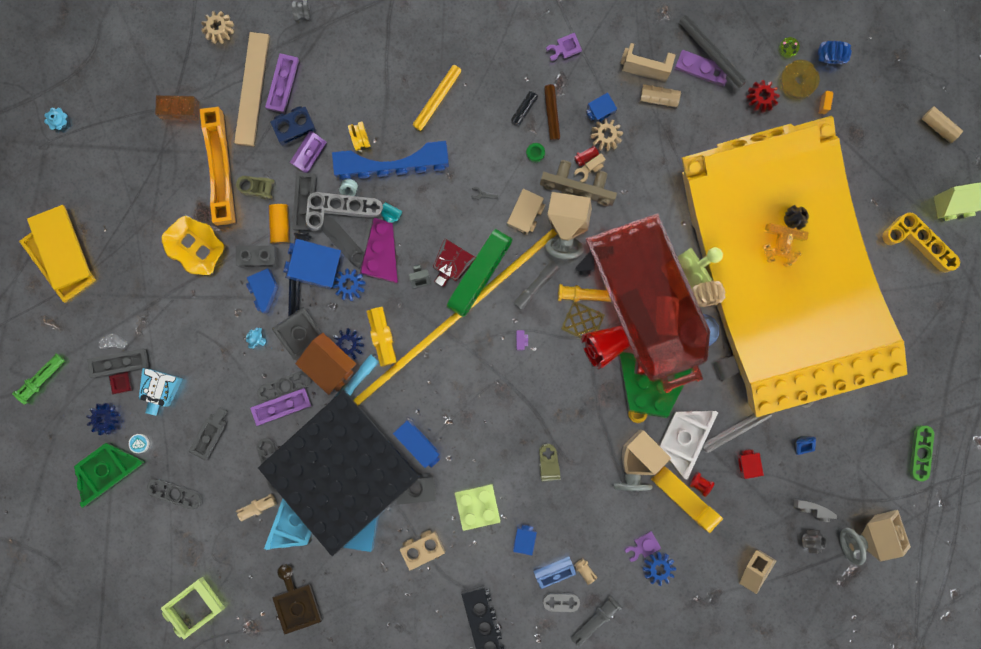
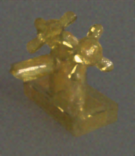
M773 223L766 224L764 232L777 235L775 248L771 249L770 244L763 246L767 262H775L773 256L778 255L788 260L783 264L785 267L791 266L801 256L800 251L794 254L790 252L792 250V240H807L809 232Z

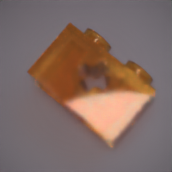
M156 95L155 115L164 120H199V101L194 96Z

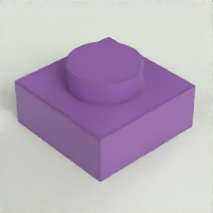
M517 330L516 351L525 350V346H528V335H524V330Z

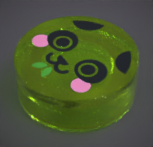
M792 37L785 38L779 46L780 53L784 57L795 56L800 48L799 42Z

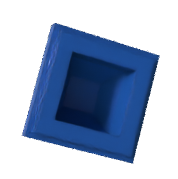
M801 436L796 441V455L815 451L816 438Z

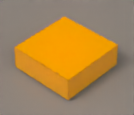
M825 91L821 95L819 114H827L831 110L832 91Z

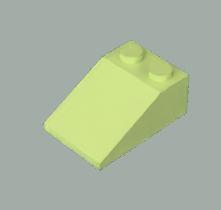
M981 183L952 187L934 196L938 219L945 218V221L957 219L958 215H963L964 218L976 216V212L981 211Z

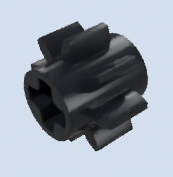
M796 205L788 208V211L785 212L786 216H784L786 225L791 229L796 227L797 230L806 227L807 220L809 219L807 210L804 207L797 208Z

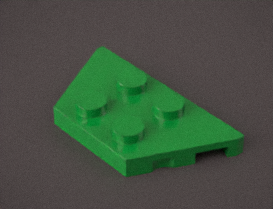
M105 443L74 466L75 475L78 479L77 488L80 491L81 497L80 506L84 508L143 465V460L109 443Z

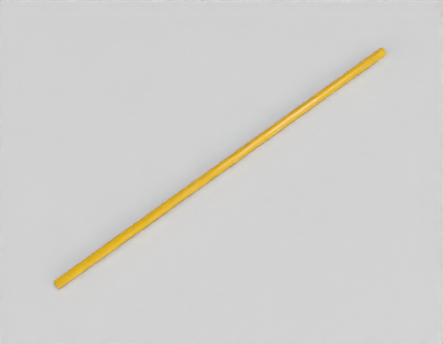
M551 229L487 284L473 306L546 245L550 239L554 238L557 235L555 230ZM457 313L452 314L354 399L357 405L361 404L462 316Z

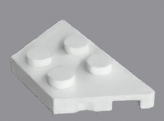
M717 411L674 412L659 446L671 457L670 462L685 479H688L716 419Z

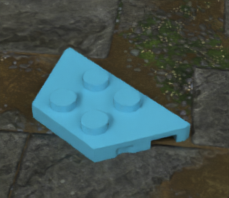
M284 499L281 501L264 547L266 550L307 545L312 532Z

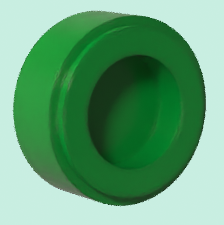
M540 143L530 144L526 150L528 160L534 163L542 161L545 156L543 145Z

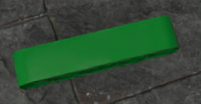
M497 229L491 233L447 303L448 309L462 317L467 315L509 249L513 238Z

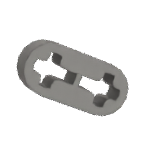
M548 593L543 598V605L545 609L551 612H575L580 606V600L573 593ZM550 597H554V600L560 601V603H555L553 607H550L546 601H549ZM572 597L576 604H573V607L570 608L568 604H563V601H569Z

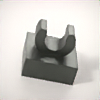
M420 264L414 265V273L409 274L412 288L430 285L431 281L428 270H422Z

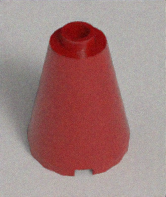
M628 324L585 333L582 335L581 341L586 343L587 347L584 348V351L593 366L598 365L597 369H601L636 341L637 332L633 326L630 327Z

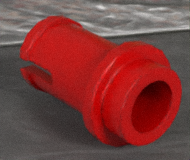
M593 145L582 153H576V156H574L575 162L579 167L585 166V163L598 156L599 152Z

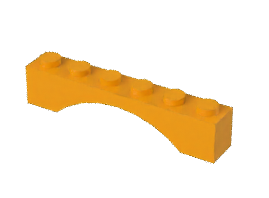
M219 107L200 109L201 127L210 172L212 223L217 226L236 224L224 114Z

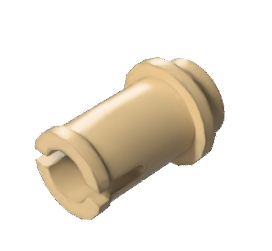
M581 559L575 563V571L579 572L587 585H589L598 577L587 565L588 561Z

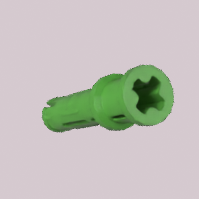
M56 353L31 379H26L24 384L12 393L14 397L26 405L27 400L34 393L39 392L40 386L65 363V360Z

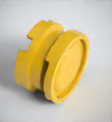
M363 121L358 122V125H348L355 151L360 150L362 147H370Z

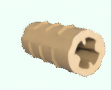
M643 84L640 101L665 105L667 107H678L681 91Z
M934 106L922 118L928 126L932 127L935 132H938L950 143H953L963 132L957 124L953 123Z

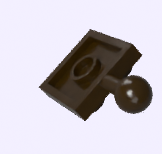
M287 564L281 565L277 570V574L280 579L284 580L287 592L273 596L272 599L284 635L322 622L311 585L308 584L295 589L291 579L293 574L292 567Z

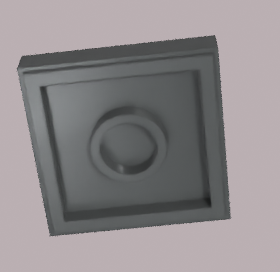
M304 307L272 328V331L294 360L300 357L312 340L322 333Z

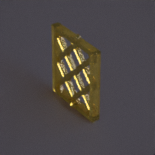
M573 301L561 330L582 338L580 334L588 333V331L593 329L595 331L600 330L605 314ZM576 306L578 313L571 315L572 308ZM578 306L583 307V308H585L586 310H583V311L580 312V309H579ZM588 312L590 318L583 320L581 314ZM591 312H594V313H596V314H598V315L592 317ZM579 315L581 322L575 324L572 317ZM600 317L599 325L596 326L593 319ZM570 318L572 325L566 327V321ZM591 321L593 327L587 329L585 322ZM583 324L584 331L578 332L576 326ZM574 327L575 333L567 329Z

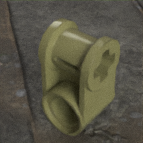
M241 176L236 181V187L245 196L272 200L271 189L275 180L263 177ZM244 182H250L249 189H241V185Z
M552 444L542 445L539 450L541 482L561 480L556 448ZM546 448H549L550 451H553V454H550L549 458H547L546 455L543 454V452H546Z

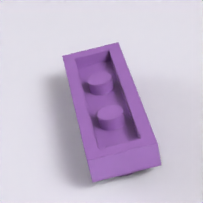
M279 54L265 106L267 110L285 114L299 62L297 57Z
M306 388L256 405L250 409L256 426L306 409L312 405Z

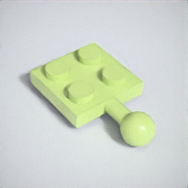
M713 247L708 251L706 257L699 260L693 249L690 248L660 269L682 300L692 294L691 290L695 285L713 280L705 266L711 262H720L723 258V252L721 249Z

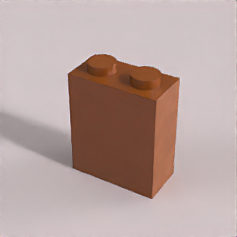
M321 333L312 340L295 363L328 395L334 390L338 392L345 385L344 379L347 381L353 375L352 369L356 366V363L324 333Z

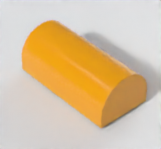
M287 204L269 205L270 244L290 243L289 209Z

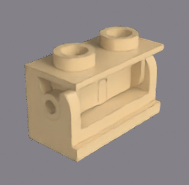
M523 189L507 222V226L522 233L526 232V235H528L529 231L533 232L537 224L535 218L537 214H542L545 204H543L544 198Z

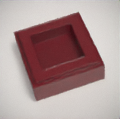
M129 372L109 375L113 395L133 391Z

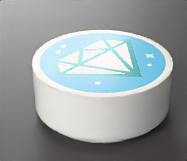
M143 434L133 435L129 440V448L134 453H143L147 451L150 445L148 437Z

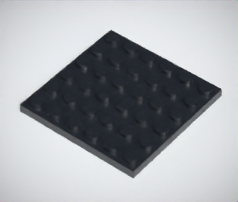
M342 390L258 467L260 472L332 557L421 478L345 390Z

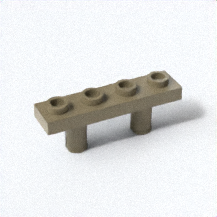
M561 160L557 175L547 172L542 174L540 185L545 189L560 190L563 194L588 197L591 200L598 201L603 206H613L617 193L604 189L608 175L604 171H597L593 186L568 179L571 162Z

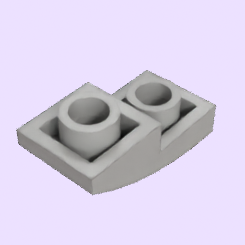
M794 499V507L800 508L799 512L811 513V509H813L812 516L817 517L818 521L830 522V519H837L835 513L823 506Z

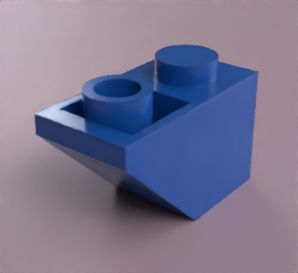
M267 268L247 277L248 283H246L250 294L254 293L256 298L254 301L256 309L258 311L261 310L264 314L269 312L279 288L272 271Z

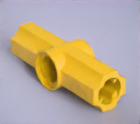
M383 307L367 310L371 327L370 334L373 345L376 347L380 367L397 363L392 346V334L389 326H387Z

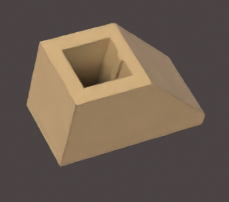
M756 550L744 571L740 584L757 594L776 560L762 551Z

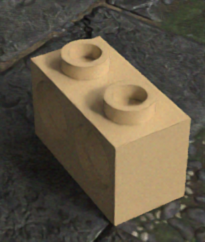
M427 530L420 534L421 538L415 541L411 538L402 543L403 547L400 548V552L409 571L445 554L446 551L436 531L431 533L430 530ZM429 539L434 540L436 543V547L432 550L425 546V542ZM410 548L417 549L418 556L416 558H411L408 555Z

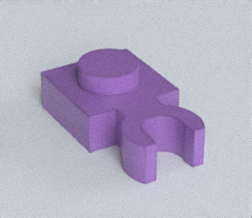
M575 33L557 39V46L549 45L546 47L547 52L550 50L555 51V55L550 56V61L556 60L560 54L565 59L582 51Z
M649 531L634 540L636 543L635 547L628 546L624 551L626 553L634 551V556L629 559L633 562L638 559L639 554L642 553L643 557L646 558L660 550L661 547L652 531Z

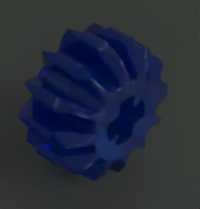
M347 328L346 335L340 330L339 334L341 337L339 338L336 335L333 337L338 340L335 344L349 357L351 355L354 360L357 359L355 352L358 354L363 353L358 347L365 346L363 343H358L363 337L358 336L355 338L358 334L356 330L351 334V330ZM346 340L353 343V345H350L352 346L351 349L344 348L343 345H346L344 343Z
M98 403L96 404V409H89L92 415H87L86 418L91 419V422L87 423V426H93L91 432L98 431V435H103L105 432L106 435H110L111 430H117L115 423H120L121 421L116 419L120 413L114 412L115 406L109 407V403H104L102 406ZM101 416H105L104 420L106 422L102 423L103 419L101 418Z

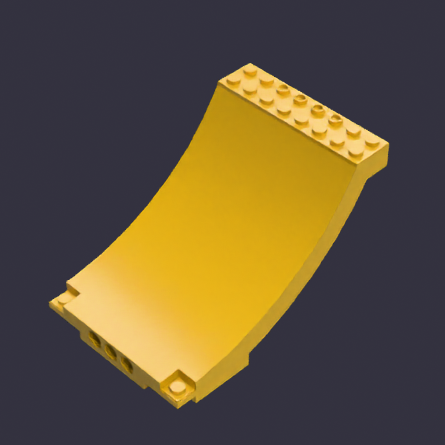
M833 116L796 126L787 124L719 143L716 144L717 148L681 158L691 223L696 230L702 257H706L708 251L713 247H717L723 252V258L720 262H711L705 268L713 279L712 281H719L725 289V299L717 304V308L746 385L749 406L756 417L908 375L904 340L880 291L861 236L847 182L840 139L835 133ZM793 205H796L797 208L804 207L809 214L806 227L797 230L796 227L794 229L789 228L784 221L785 212Z

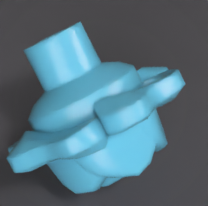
M51 108L45 114L47 119L44 122L49 125L51 130L55 128L61 130L62 126L67 124V114L63 113L61 108Z
M262 328L251 329L246 335V342L249 343L248 348L254 349L258 344L265 345L266 339L262 337Z

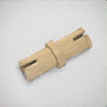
M270 494L258 501L254 500L250 505L236 510L237 516L240 521H244L255 514L260 515L262 511L277 505L276 499L273 494Z

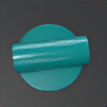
M385 202L381 212L383 219L389 223L398 221L402 211Z

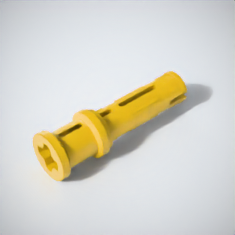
M559 284L558 301L566 299L573 300L574 302L580 300L616 302V297H614L617 295L616 290L583 289L579 285L569 287Z

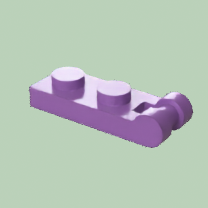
M682 49L675 69L713 84L725 86L727 75L714 61ZM715 70L720 72L719 76L713 75Z

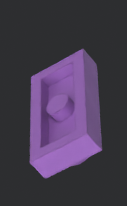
M309 131L290 163L302 172L308 173L327 142L314 132Z

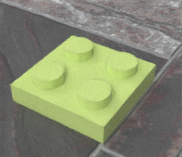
M492 484L455 492L463 531L501 523Z

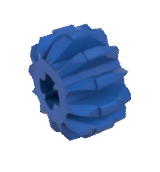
M841 41L822 42L818 49V60L828 64L847 63L850 61L851 45Z
M348 268L345 269L346 275L339 271L338 274L341 278H334V281L339 282V284L333 285L334 289H339L335 294L337 296L342 294V300H345L348 296L349 300L353 301V295L360 298L357 292L358 290L364 292L365 289L360 286L366 284L365 281H359L363 275L358 274L356 276L357 270L355 269L351 275ZM348 280L354 283L349 290L345 287V284H348Z
M657 552V558L650 554L649 556L652 561L644 560L649 565V567H643V571L648 572L645 574V578H651V584H654L656 580L659 586H662V580L668 584L669 580L667 577H675L670 573V571H676V567L670 566L674 563V560H668L669 555L666 553L662 557L661 553ZM660 564H662L663 571L657 573L655 567L657 565L660 567Z

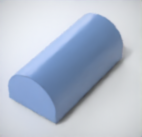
M569 556L533 571L540 589L576 575Z

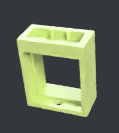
M202 577L165 604L161 610L165 620L170 621L174 626L173 629L176 635L186 639L224 610L225 606ZM196 589L212 613L189 629L172 606Z

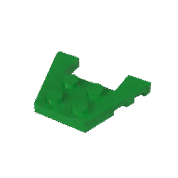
M620 353L619 360L629 412L668 418L694 364L677 361L675 363L673 380L635 374L637 354Z

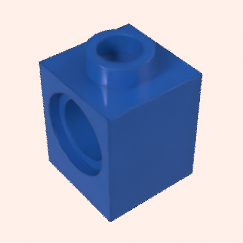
M607 92L588 103L586 114L591 121L594 120L595 123L597 121L601 122L603 119L615 114L617 107Z
M522 525L521 528L517 527L513 552L533 555L537 532L533 530L532 526Z

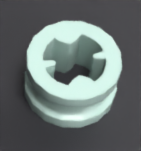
M344 179L341 182L339 192L341 195L355 196L358 185L352 179Z

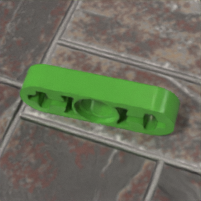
M918 426L914 431L910 476L916 481H926L930 476L934 431L929 426ZM925 429L928 437H924V443H928V445H918L919 442H923V436H920V432H924ZM920 448H924L927 451L924 459H920L917 455ZM917 461L926 462L925 465L921 464V470L924 471V475H920V478L916 474V470H920V464H916Z

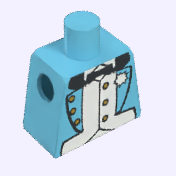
M143 368L139 399L148 402L145 413L157 416L160 405L169 407L183 378Z

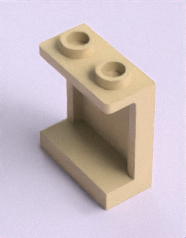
M633 43L630 44L629 48H625L620 63L623 65L622 71L666 83L672 70L675 54L668 53L664 62L661 63L633 55Z

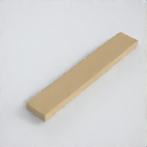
M254 32L249 34L234 142L237 145L255 146L269 34Z

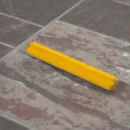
M452 65L414 121V128L419 131L424 128L461 73V69L458 66Z

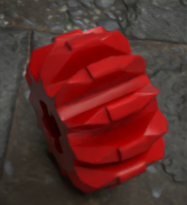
M761 80L760 84L755 82L753 87L748 89L750 94L746 96V99L752 100L748 106L754 105L755 112L759 108L761 113H764L766 109L771 111L773 106L778 104L776 99L780 97V94L774 93L778 88H771L772 82L766 85L765 81Z

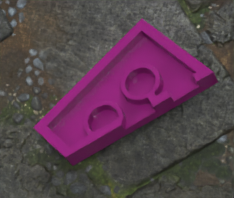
M373 218L360 274L398 283L393 224Z

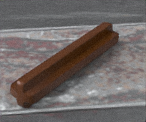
M548 84L545 85L544 90L550 140L555 141L560 139L555 86Z

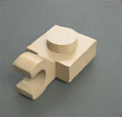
M599 154L585 166L577 169L574 175L582 173L584 178L580 182L585 183L588 179V173L592 171L596 173L601 170L606 159L602 154Z

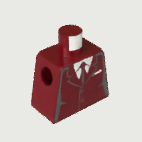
M444 239L433 265V268L439 272L434 282L443 288L448 279L457 282L470 268L476 257L449 240Z

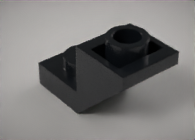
M613 246L594 247L576 266L575 273H579V276L591 275V272L595 271V257H598V260L609 259V256L614 254Z

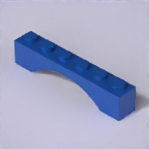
M446 141L427 142L414 154L400 160L387 162L369 160L351 150L332 152L334 176L339 178V180L351 179L354 176L364 179L369 178L373 174L383 177L393 172H396L397 175L407 174V171L415 170V173L426 172V169L434 168V171L445 170V167H449Z

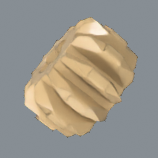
M212 11L211 17L205 15L207 21H202L201 23L204 26L201 31L203 34H206L205 38L212 40L214 44L218 40L223 44L224 38L230 40L228 34L234 33V30L231 28L234 26V23L230 21L229 15L224 16L222 11L217 15Z
M606 118L603 119V124L597 121V127H592L591 129L594 134H591L590 138L596 139L593 142L594 146L600 144V151L603 146H605L607 152L610 150V146L616 149V143H621L622 141L619 137L623 135V132L617 131L620 128L619 124L613 126L614 120H611L610 124L607 123ZM605 132H609L607 139L604 138Z
M719 281L699 283V285H695L691 290L692 301L698 307L717 305L725 299V289Z

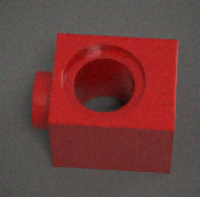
M750 449L742 451V455H737L742 479L764 476L760 453Z

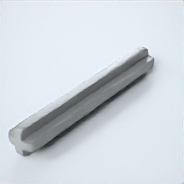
M753 414L704 442V451L706 453L711 452L767 420L772 414L756 417Z

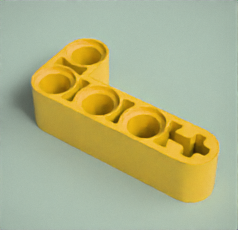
M906 213L898 217L883 233L882 238L887 245H895L907 238L941 272L946 273L956 270L960 265L959 257L914 213ZM905 218L910 221L909 227L904 224ZM891 231L897 234L896 240L891 238ZM918 232L923 233V240L918 238ZM932 245L937 247V254L932 252Z
M663 466L651 479L708 533H711L723 520L714 509L702 501L666 466Z

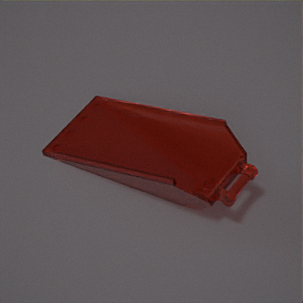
M657 213L586 238L588 247L634 357L650 381L660 380L664 392L668 393L673 388L695 380L696 382L703 380L699 365L704 364L708 360L710 329L659 214ZM692 369V374L668 381V376Z

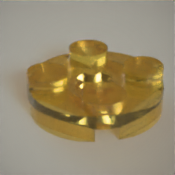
M795 60L788 64L781 73L780 83L782 91L796 99L809 97L817 89L820 75L811 62ZM799 75H802V79H805L801 84L795 80Z

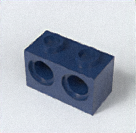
M302 106L292 109L289 114L277 115L274 117V120L270 121L282 146L307 136L309 131H317L307 108H302ZM300 117H305L306 122L304 124H297ZM282 125H289L286 132H280Z

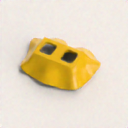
M189 216L179 218L163 233L161 238L166 255L173 260L179 261L183 268L191 274H212L215 264L224 250V244L215 236L210 225L198 222ZM187 234L195 238V242L190 248L185 247L181 243ZM204 245L210 250V253L202 260L196 255V252Z

